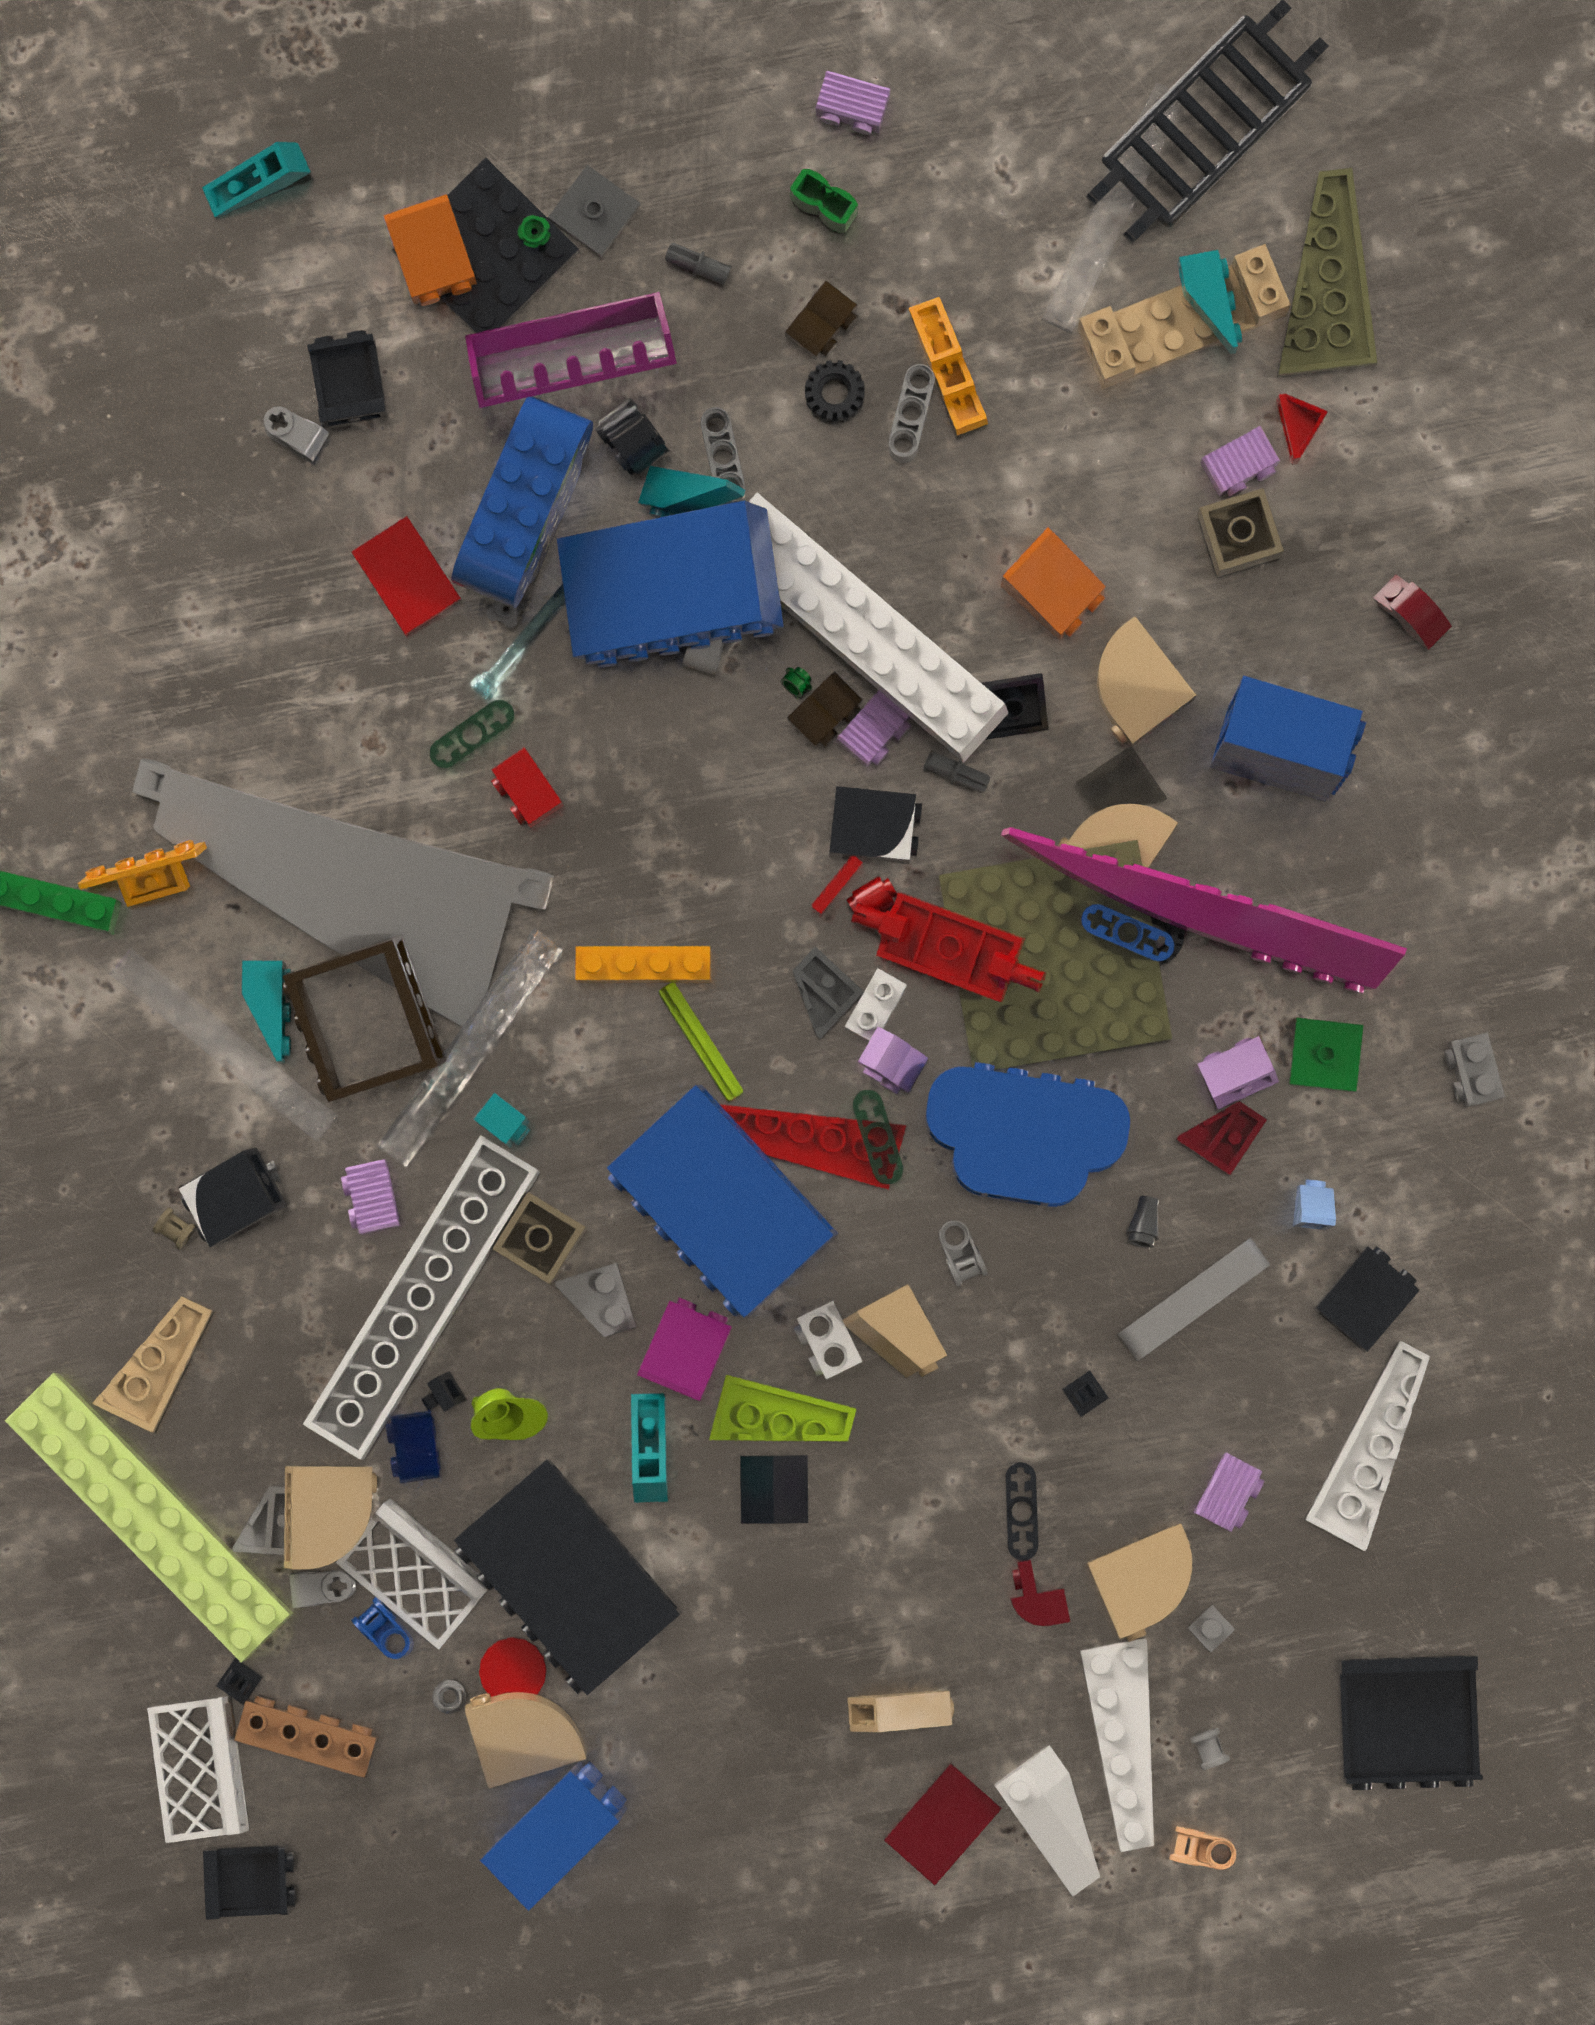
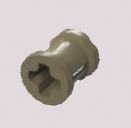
M168 1207L154 1225L152 1232L155 1234L160 1233L176 1244L175 1248L180 1251L190 1240L197 1226L193 1223L189 1225L173 1214L174 1210Z

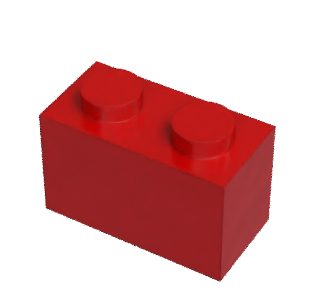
M525 747L491 769L495 776L491 783L501 797L507 794L514 805L509 809L520 825L526 821L529 827L532 828L564 806Z

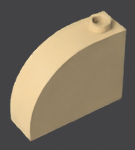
M1136 616L1119 628L1107 643L1097 672L1099 700L1106 716L1114 725L1110 730L1115 738L1122 745L1127 742L1132 748L1194 701L1196 694Z
M1114 805L1090 816L1077 828L1070 840L1063 837L1058 846L1067 844L1088 849L1138 840L1142 866L1149 868L1176 828L1178 822L1163 812L1145 805Z
M285 1466L284 1568L293 1570L323 1567L339 1560L353 1549L367 1527L371 1514L372 1493H376L377 1477L375 1473H372V1467Z
M1181 1523L1087 1563L1119 1639L1126 1637L1128 1642L1145 1636L1147 1634L1145 1628L1167 1617L1184 1597L1191 1579L1192 1553L1187 1535Z
M523 1692L505 1693L490 1697L489 1693L471 1698L470 1704L465 1705V1714L489 1789L586 1759L584 1742L575 1722L565 1710L547 1698Z

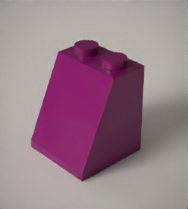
M678 1298L677 1303L669 1301L637 1375L702 1402L733 1327L726 1324L728 1321L727 1317L711 1310L708 1316H705L695 1311L697 1308L696 1304Z

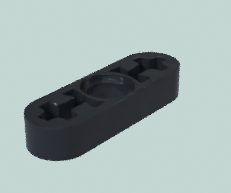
M1018 1462L1012 1464L1007 1469L1005 1475L1007 1546L1009 1553L1015 1559L1026 1561L1033 1558L1038 1551L1036 1473L1029 1464ZM1021 1467L1024 1473L1030 1474V1481L1024 1482V1492L1031 1490L1032 1498L1018 1496L1011 1499V1491L1018 1492L1017 1482L1011 1481V1474H1016L1017 1468ZM1020 1501L1027 1502L1032 1509L1030 1518L1022 1522L1017 1521L1012 1515L1013 1506ZM1032 1524L1033 1532L1026 1531V1540L1032 1542L1033 1547L1027 1549L1026 1555H1020V1551L1013 1548V1543L1018 1542L1020 1539L1019 1531L1012 1533V1525L1025 1527Z

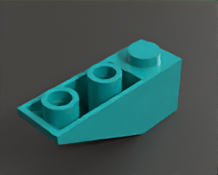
M1219 249L1179 257L1177 266L1184 298L1229 353L1235 354L1238 343H1242V333L1239 323H1233L1231 311L1236 310L1233 291H1227L1225 279L1229 278L1226 258L1220 259Z
M242 961V995L276 1061L280 1064H285V1056L291 1055V1036H285V1022H291V1002H286V995L283 990V975L291 972V969H286V963L283 961Z

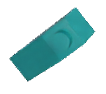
M275 142L203 186L202 189L214 217H220L288 187L311 173L298 143Z
M650 466L638 504L648 508L650 516L660 518L715 507L743 497L746 490L727 479Z
M665 1393L631 1394L632 1486L634 1503L668 1502Z

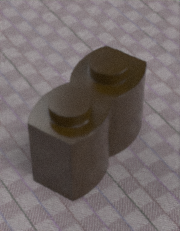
M826 280L785 331V336L816 361L821 355L827 357L838 343L834 339L841 329L847 332L857 320L858 315L855 311L858 305Z
M834 671L787 717V721L814 748L820 744L825 748L839 734L835 729L844 720L850 724L862 710L859 706L863 699Z

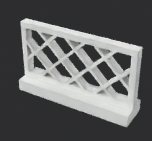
M392 1499L385 1501L376 1511V1514L368 1522L362 1537L353 1549L336 1561V1564L438 1650L489 1591L477 1578L478 1572L469 1564H465L455 1552ZM378 1522L389 1530L391 1543L373 1545L372 1529ZM396 1536L403 1542L396 1543ZM367 1537V1545L359 1546ZM397 1547H410L415 1551L416 1565L399 1566ZM391 1548L393 1567L375 1568L373 1549ZM368 1550L370 1569L358 1570L347 1560L354 1551ZM421 1557L429 1564H422ZM435 1568L441 1573L442 1587L424 1588L423 1569ZM417 1570L419 1589L401 1590L399 1571ZM394 1572L395 1590H381L377 1586L376 1573ZM364 1574H370L371 1580H369ZM447 1579L455 1586H448ZM461 1590L471 1599L464 1609L450 1610L448 1591ZM443 1592L445 1610L427 1612L425 1593ZM420 1594L421 1612H407L403 1608L402 1595ZM396 1595L397 1602L394 1601L390 1596ZM459 1614L457 1618L453 1622H451V1615ZM445 1615L447 1630L438 1638L429 1630L427 1617ZM422 1617V1623H420L416 1618Z
M231 1696L147 1708L165 1843L233 1835L249 1831L238 1743L234 1741L236 1728ZM206 1707L208 1722L200 1730L188 1720V1717L195 1708ZM187 1709L184 1715L177 1712L178 1710ZM169 1712L179 1720L169 1735L159 1727L158 1713ZM183 1724L198 1735L188 1750L174 1739ZM208 1730H210V1737L206 1734ZM161 1737L165 1739L163 1744L161 1742ZM202 1739L212 1746L213 1752L212 1757L206 1764L192 1754ZM169 1744L184 1754L174 1769L164 1761L163 1752ZM188 1758L202 1768L193 1783L178 1773ZM213 1763H214L215 1771L210 1768ZM165 1770L170 1773L167 1779ZM206 1773L217 1781V1790L211 1798L197 1788V1785ZM174 1777L188 1787V1790L179 1802L168 1794L167 1786ZM192 1792L207 1803L197 1817L183 1807V1804ZM218 1796L220 1805L215 1802ZM170 1804H171L173 1807H175V1808L172 1810V1812H171V1809H170ZM210 1807H213L221 1814L223 1828L211 1829L201 1821ZM178 1811L193 1822L186 1833L174 1834L172 1820ZM197 1826L204 1830L193 1832Z

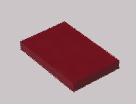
M950 1763L885 1837L884 1841L935 1886L1002 1808Z

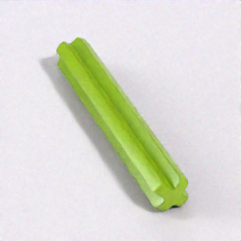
M672 982L665 985L658 991L659 996L727 1101L734 1100L743 1093L742 1087L676 984Z

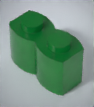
M802 169L790 187V197L793 203L806 213L818 215L820 220L834 231L846 233L858 215V203L855 198L841 188L830 187L828 181L816 171Z

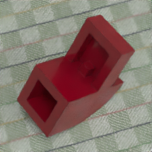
M1395 575L1373 597L1378 606L1399 620L1410 637L1428 650L1452 627L1442 610L1421 588L1413 582L1409 584L1398 575Z
M1031 1560L1017 1562L1018 1569L1012 1570L1015 1590L1022 1589L1023 1595L1010 1598L1016 1613L1028 1623L1037 1626H1052L1071 1622L1064 1588L1037 1592Z

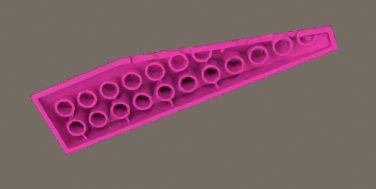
M1015 828L1003 829L1001 834L1005 839L1059 872L1121 904L1180 929L1251 952V959L1270 964L1272 959L1283 963L1282 969L1301 974L1303 969L1314 973L1313 979L1324 983L1332 984L1333 979L1345 983L1344 989L1351 992L1363 994L1364 990L1376 989L1403 958L1407 948L1273 904H1269V906L1259 904L1258 907L1252 906V898L1233 894L1221 896L1222 891L1218 888L1203 884L1191 886L1188 879L1134 864L1133 866L1124 865V867H1120L1116 858L1096 854L1089 857L1086 856L1087 851L1083 848L1067 844H1061L1060 847L1055 846V841Z

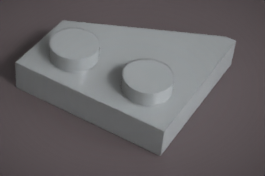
M617 1263L555 1281L556 1287L603 1337L637 1328Z
M268 1487L235 1542L233 1552L284 1555L285 1487Z

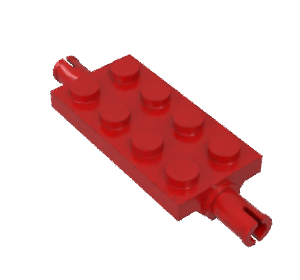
M898 892L895 903L890 911L882 912L861 902H858L854 911L864 914L866 917L853 914L851 922L876 930L878 935L881 936L876 956L998 1002H1003L1008 985L1011 982L1035 990L1037 993L1042 988L1043 983L1031 978L1044 981L1046 972L1019 963L1018 957L1025 941L1023 937L903 892Z

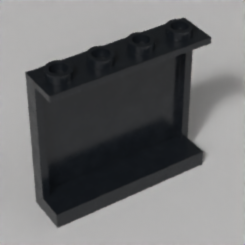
M1478 1656L1338 1660L1343 1782L1345 1784H1352V1790H1372V1783H1386V1789H1405L1406 1782H1420V1788L1440 1787V1781H1454V1787L1474 1786V1780H1483V1775L1480 1774L1476 1690Z

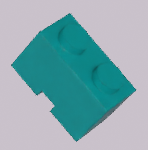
M493 1093L474 1118L480 1126L509 1148L513 1143L519 1146L530 1132V1129L527 1127L530 1122L528 1118L496 1093Z

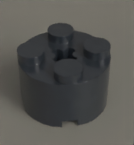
M630 397L599 420L600 425L594 429L611 449L616 447L618 452L614 454V457L625 471L627 470L632 476L634 473L637 475L642 473L670 452V449L665 445V441L647 416L639 412L637 409L638 405Z

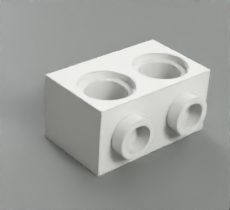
M877 968L847 1021L845 1030L869 1043L877 1027L884 1029L904 994L907 984Z
M834 1301L797 1318L799 1325L794 1327V1330L802 1346L809 1343L814 1356L808 1359L817 1376L824 1374L827 1380L863 1362ZM816 1317H823L829 1323V1330L823 1336H815L809 1329L810 1322ZM836 1347L843 1352L844 1360L841 1365L831 1367L826 1364L824 1354L829 1348Z

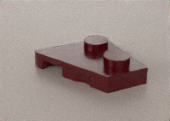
M1238 1101L1180 1134L1176 1141L1230 1176L1267 1119Z

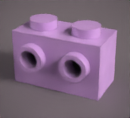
M1259 1036L1254 1039H1243L1237 1042L1234 1048L1223 1053L1214 1052L1206 1056L1203 1062L1198 1063V1067L1217 1109L1279 1082L1275 1069Z

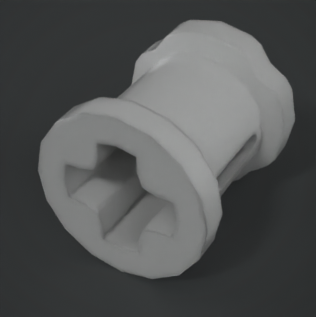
M1218 1728L1205 1731L1190 1738L1191 1742L1196 1744L1203 1763L1200 1766L1202 1770L1216 1767L1230 1760L1229 1755L1224 1753L1218 1738L1220 1733Z

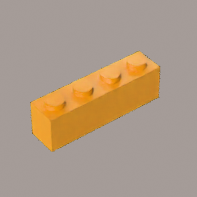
M576 946L575 980L577 983H711V947Z

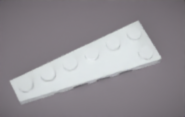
M1398 1341L1305 1518L1306 1521L1364 1552L1368 1547L1379 1509L1387 1490L1389 1478L1408 1426L1412 1408L1430 1356L1402 1341Z
M1140 1638L1131 1642L1125 1641L1080 1650L1120 1852L1154 1846L1146 1638Z

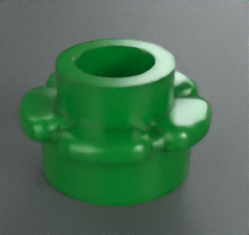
M527 216L518 227V236L524 241L526 246L536 248L538 245H544L548 242L550 238V232H548L550 225L543 217ZM532 229H537V234H532Z
M788 667L785 670L786 674L781 679V683L789 693L800 698L804 693L812 690L810 684L812 681L811 676L804 669L796 667L794 670Z

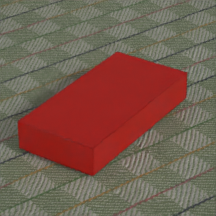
M851 856L812 903V911L819 917H822L863 867V862L856 856Z

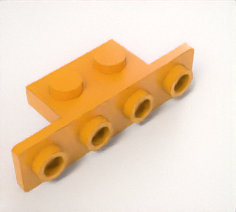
M188 840L175 845L173 851L164 853L163 848L156 849L145 854V859L135 861L134 857H128L116 862L115 867L105 869L104 865L87 870L85 872L86 877L77 884L79 889L82 890L117 880L127 907L186 891L190 884L181 861L197 857L207 849L205 842L194 844L193 840Z

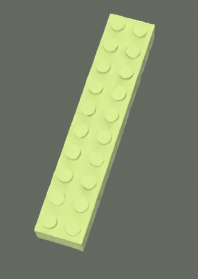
M52 1373L5 1420L240 1662L246 1661L294 1614L59 1373Z

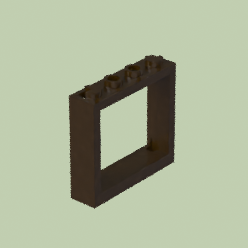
M402 934L283 975L284 993L287 999L293 1003L296 1012L294 1014L295 1024L298 1030L304 1034L307 1043L305 1047L308 1060L315 1065L318 1073V1088L321 1094L326 1096L328 1102L438 1067L447 1061ZM384 953L421 1060L341 1086L303 980Z

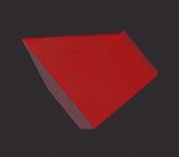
M1286 393L1279 394L1276 404L1291 465L1299 463L1322 426L1328 411Z

